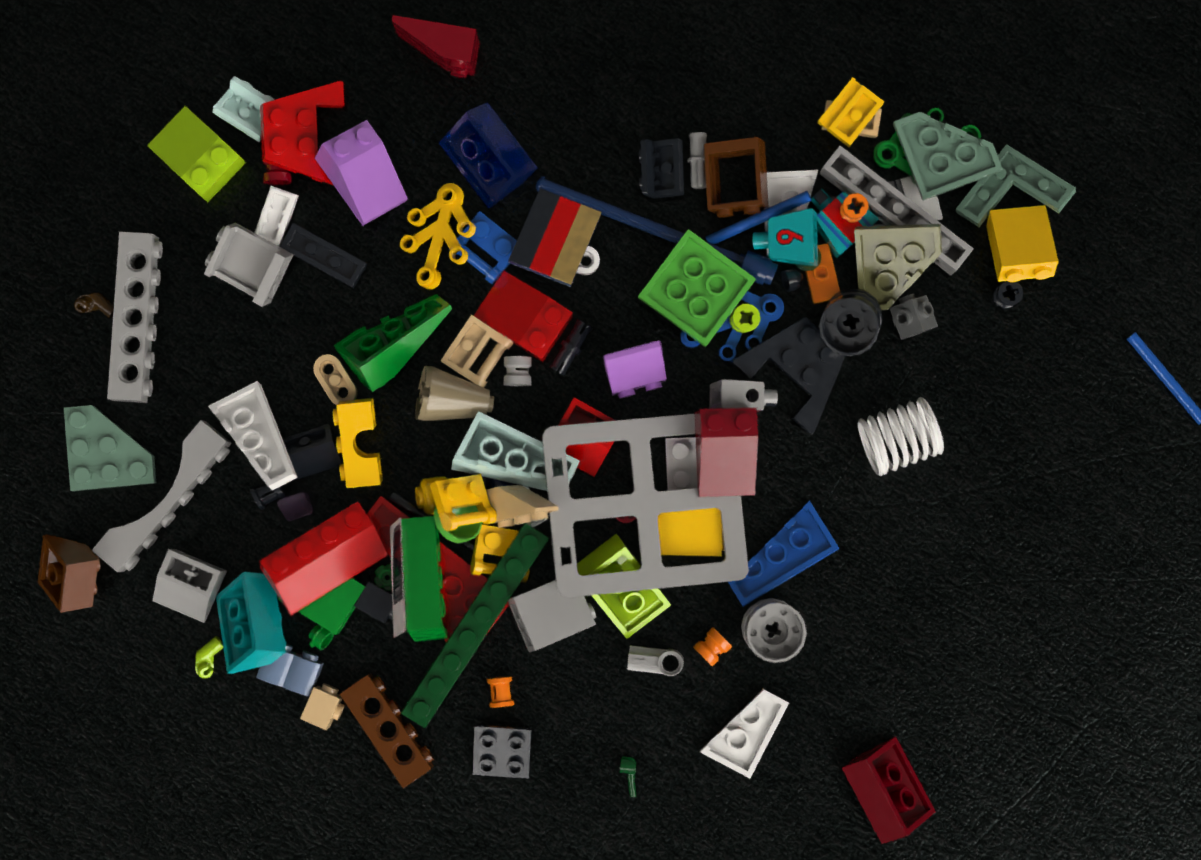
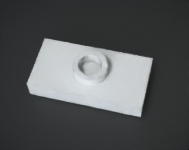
M270 186L255 234L280 247L291 220L298 195Z

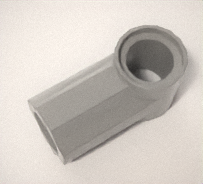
M630 645L627 670L675 676L682 670L684 658L675 649ZM673 655L677 657L679 666L674 670L667 669L663 664L665 656Z

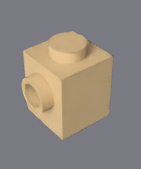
M323 683L322 687H314L300 719L324 730L329 729L333 719L339 720L345 706L341 704L342 697L337 694L339 690Z

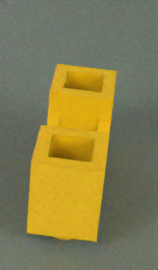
M373 398L339 401L337 409H333L334 425H339L340 436L336 437L338 453L343 454L344 464H340L341 481H346V488L380 485L383 481L380 453H365L356 444V435L359 432L373 430L376 427Z

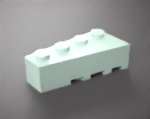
M478 411L453 458L451 469L474 475L481 474L483 477L547 491L543 442ZM566 454L568 481L570 484L580 460ZM552 459L553 477L562 476L561 459Z

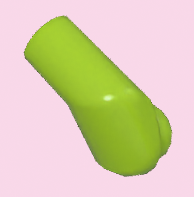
M217 636L196 652L195 671L201 678H209L213 674L214 655L223 649V642Z

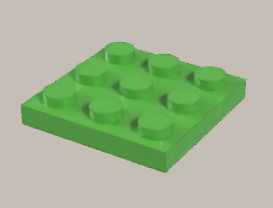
M688 229L639 294L638 298L706 348L755 282L756 278Z

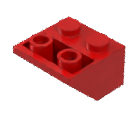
M574 397L558 426L616 420ZM614 441L569 445L566 447V454L580 460L578 469L595 477Z

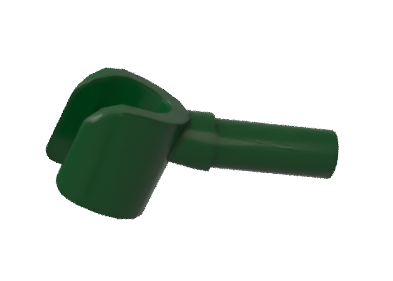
M623 756L621 758L620 772L628 773L629 796L636 797V761L634 758Z

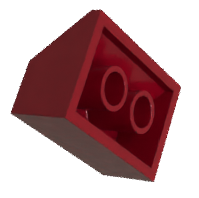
M893 737L858 755L842 767L847 780L852 786L882 844L908 836L936 812L897 737Z

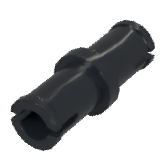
M577 319L566 341L562 340L560 344L562 347L549 367L565 376L576 354L580 355L582 351L580 348L593 328Z

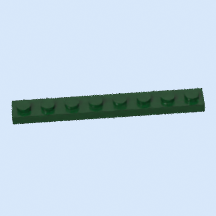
M527 523L522 525L402 709L401 714L426 728L549 537Z

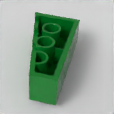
M434 516L401 519L404 600L406 601V611H404L405 629L407 628L414 642L448 639V630L442 624V617L446 615V607L443 594H440V589H443L444 585L441 566H438V562L441 561L439 530L435 524Z

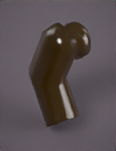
M99 292L83 294L74 302V307L79 313L100 310L108 318L113 317L114 304Z

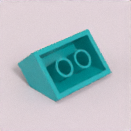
M243 572L216 596L228 674L272 664L286 653V641L283 637L281 625L282 616L279 612L276 592L264 574Z

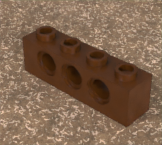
M370 673L340 693V696L402 788H405L433 768L434 765L431 761L434 760V757L426 746L421 748L415 739L418 737V733L410 722L405 724L400 716L402 710L394 699H388L384 693L387 688L378 675L374 677ZM369 698L379 700L381 704L379 712L373 713L368 710L366 703ZM385 721H391L396 725L395 735L388 736L383 732L382 725ZM400 745H408L412 749V757L410 759H403L399 756L398 748Z

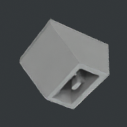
M168 549L157 575L153 601L205 623L227 571L177 549Z

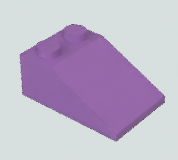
M367 120L321 145L315 160L362 226L407 201L408 198L386 148Z
M660 341L604 355V367L612 396L618 394L619 399L635 395L634 390L645 387L646 391L659 389L662 387L661 383L667 380Z

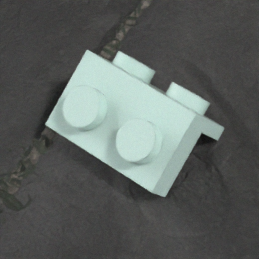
M234 76L230 80L228 91L213 106V113L260 142V105L274 99L254 89L250 83Z

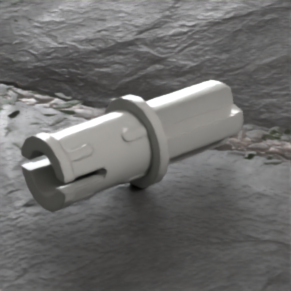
M702 132L689 135L690 158H688V163H690L691 187L694 189L706 188L704 144L706 143L707 134Z

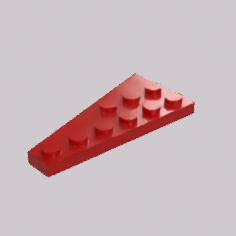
M380 496L367 513V516L373 523L386 552L391 558L390 526L399 518L407 519L410 517L383 496ZM440 541L441 561L438 562V566H441L444 585L443 589H440V594H443L446 607V615L442 617V624L448 630L449 639L488 578L482 573L480 576L472 575L470 573L471 565ZM508 602L499 614V616L497 617V619L495 620L494 624L498 621V619L501 617L504 611L508 608Z

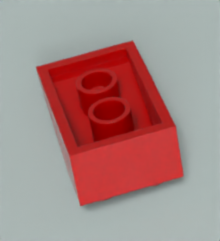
M503 271L474 314V317L543 362L573 317V312L518 278Z

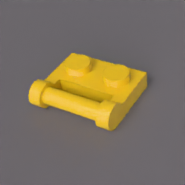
M481 474L439 480L430 484L441 525L445 531L456 530L458 526L480 522L491 524L496 521L497 514L495 509L490 506ZM476 505L478 512L455 515L451 509Z
M482 525L479 534L475 538L470 573L478 576L481 573L491 574L497 564L483 562L484 554L503 556L518 531ZM529 570L527 571V573L525 574L524 578L522 579V581H521L522 583H526V582H527L528 576H529Z

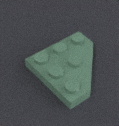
M918 112L893 122L922 201L1003 170L993 143L984 139H978L959 128L930 118L927 114Z
M93 405L64 408L70 491L156 483L154 455L137 443L117 424L108 419L99 409Z

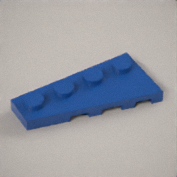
M809 500L748 561L747 576L742 580L728 581L742 607L836 552L839 550V547Z

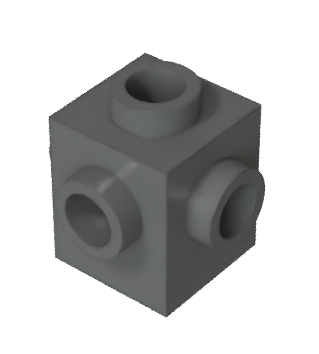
M914 294L904 296L898 299L899 305L890 308L893 323L897 327L901 340L938 327L933 314V307L927 295L917 298Z

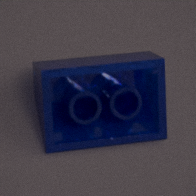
M488 102L468 110L439 142L440 146L488 208L523 184L537 169V166Z

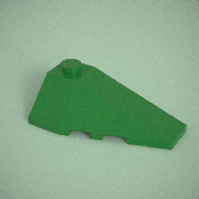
M436 294L407 307L404 310V314L396 318L390 319L387 316L380 319L382 324L369 330L364 326L335 344L334 347L358 380L370 391L374 392L398 374L452 310V307Z

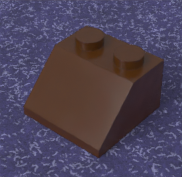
M49 534L43 535L38 575L39 585L60 613L93 607L94 595L97 593L96 577L97 572L100 570L98 556L86 544Z

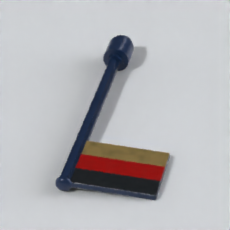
M541 177L536 183L538 194L508 263L571 287L601 214L678 244L685 233ZM708 243L756 278L755 283L771 285L778 264L773 263L770 258L748 250L746 255L742 253L739 255Z

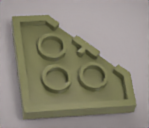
M941 224L856 227L854 235L858 289L869 292L877 299L882 310H888L922 275L926 268L941 255Z

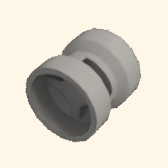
M527 356L504 357V366L507 368V374L504 376V385L531 386L529 368L532 364V358Z

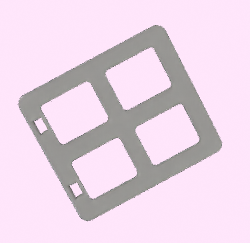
M694 414L552 426L544 431L542 441L548 501L557 505L559 509L549 514L556 587L560 595L564 597H577L738 581L747 576L748 560L741 496L698 497V488L657 491L654 488L650 440L657 437L695 434ZM627 441L630 447L633 493L628 495L572 499L569 492L566 447L578 444ZM552 459H561L562 476L553 477ZM709 508L719 509L725 554L724 560L717 563L664 567L661 559L658 515L667 512ZM634 516L637 520L641 558L640 569L616 573L579 575L577 572L573 533L574 522ZM560 547H570L571 564L562 566Z

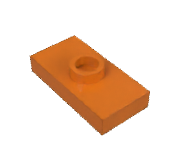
M829 244L818 245V266L804 265L813 304L829 301L834 294L840 292Z

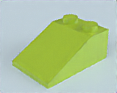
M186 106L147 145L207 202L246 163Z
M615 534L578 562L577 572L579 575L585 576L636 571L640 569L641 564L621 538ZM659 588L591 595L626 639L671 606Z

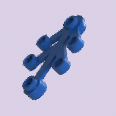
M747 291L741 299L748 304L754 305L760 313L759 325L754 329L753 334L745 340L747 350L751 349L749 346L751 338H756L759 344L762 343V337L769 322L776 321L782 316L784 304L781 298L775 294H766L759 297ZM769 302L775 305V311L772 313L767 312L765 309V305ZM729 317L717 333L732 328ZM732 328L725 345L719 350V356L722 360L731 361L735 358L736 346L743 333L736 332ZM681 331L680 340L684 346L694 348L700 344L696 340L689 341L687 334ZM728 347L732 350L733 354L730 358L723 356L722 351L724 348Z

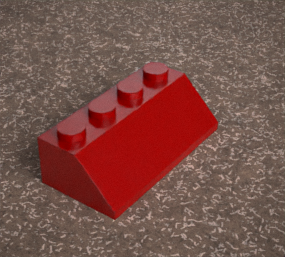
M356 502L260 560V569L289 614L293 615L384 559L388 554L373 523L359 502Z

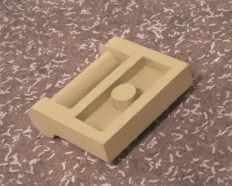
M471 315L441 359V362L472 383L485 387L487 384L485 380L505 350L511 348L513 342ZM491 338L497 344L477 374L470 371V368Z

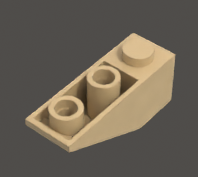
M522 485L499 486L486 490L490 506L495 509L497 519L494 523L498 524V528L529 523L531 520L548 518V513L559 510L557 505Z

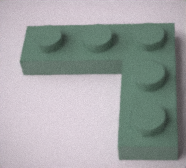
M1006 144L998 155L1003 170L978 180L958 205L956 212L977 227H980L989 216L990 210H993L1011 186L1015 185L1052 210L1060 213L1075 194L1076 188Z

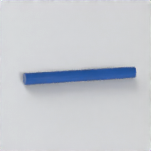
M808 191L802 192L761 211V213L754 214L706 236V240L708 243L715 245L766 222L771 217L779 216L812 201Z
M1136 332L1131 334L1127 338L1128 342L1196 423L1200 425V408Z

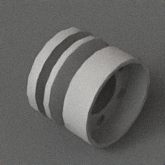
M774 598L761 599L752 604L743 616L741 624L743 639L748 647L763 660L774 663L787 661L796 656L804 646L806 638L805 622L799 612L782 600ZM775 622V626L778 628L777 632L771 631L768 635L769 632L765 629L766 625H772Z

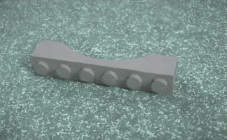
M200 420L183 441L179 472L165 498L151 512L139 520L109 529L91 551L117 572L133 569L140 560L138 557L140 552L144 548L149 549L157 540L158 536L155 534L162 526L166 528L176 517L174 512L180 504L185 506L193 497L194 493L192 490L198 483L203 484L212 474L210 469L216 461L220 463L226 458L230 452L228 447L231 445V442L209 423Z

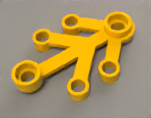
M454 183L443 185L438 190L436 200L421 210L418 208L410 210L407 216L408 221L416 227L424 225L427 218L440 211L438 220L414 236L405 235L400 240V247L404 251L414 253L420 245L432 238L425 265L418 270L416 275L418 284L429 290L435 289L441 282V274L436 267L444 240L450 249L449 258L451 261L460 265L464 264L468 259V252L461 247L449 224L451 214L454 215L458 222L457 232L460 235L469 238L476 231L474 223L469 221L461 206L464 201L463 191ZM452 192V198L446 201L447 195ZM420 213V219L414 222L415 215ZM469 224V230L463 233V227ZM409 240H412V246L410 248H407V242ZM458 251H461V252H462L461 258H459V259L456 260V258H455L456 253H457ZM429 272V278L424 281V275Z

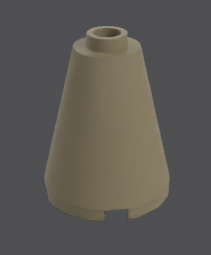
M424 366L418 387L420 392L419 398L416 400L415 419L434 421L475 418L478 411L486 415L487 412H492L494 396H490V390L433 366Z

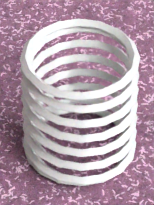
M918 398L917 408L913 402L908 401V414L902 405H898V417L894 410L889 408L887 411L889 423L882 412H878L877 419L881 432L873 416L869 415L867 422L864 419H859L858 430L868 460L877 475L887 474L888 468L896 471L898 464L905 468L908 465V461L916 464L918 457L921 460H927L928 454L935 457L937 454L941 455L943 453L944 444L939 425L930 405L924 398ZM915 433L923 446V454L918 449ZM893 434L903 453V461L897 453ZM904 434L913 450V458L908 452ZM882 435L892 454L893 465L887 457V452ZM928 441H929L931 447L933 448V451H932V450L930 449V447L928 446Z

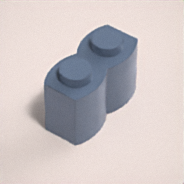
M286 644V653L272 664L259 668L256 678L309 697L313 688L316 687L324 663L318 661V655L303 651L302 655L291 651L292 646Z

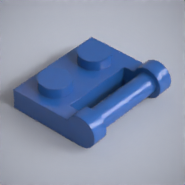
M479 211L471 221L476 227L475 234L469 238L460 235L457 239L461 247L468 252L467 262L486 276L485 280L493 284L510 264L508 260L517 240ZM469 225L465 228L463 233H466L469 230ZM469 239L498 262L494 268L465 246ZM458 251V252L456 253V254H459L460 256H462V252H461V251Z

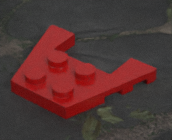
M343 81L261 104L262 161L293 173L298 172L312 177L315 181L333 185L315 160L318 153L316 107L342 108L344 106Z

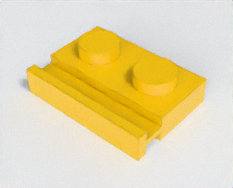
M853 77L817 122L848 147L851 146L884 104L882 99L864 85H860Z

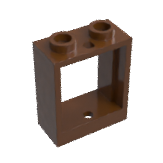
M759 137L705 143L704 156L708 210L717 214V217H731L733 212L744 211V214L761 213L760 209L769 208L765 142ZM755 154L757 199L721 203L719 159Z

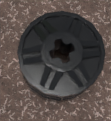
M849 288L834 294L827 303L819 324L820 334L826 346L835 353L845 356L859 355L870 349L876 341L883 319L881 306L877 299L866 290ZM849 314H852L853 317H858L856 323H853L852 320H847Z

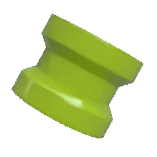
M742 304L736 307L730 314V325L736 332H750L759 325L760 313L754 305Z

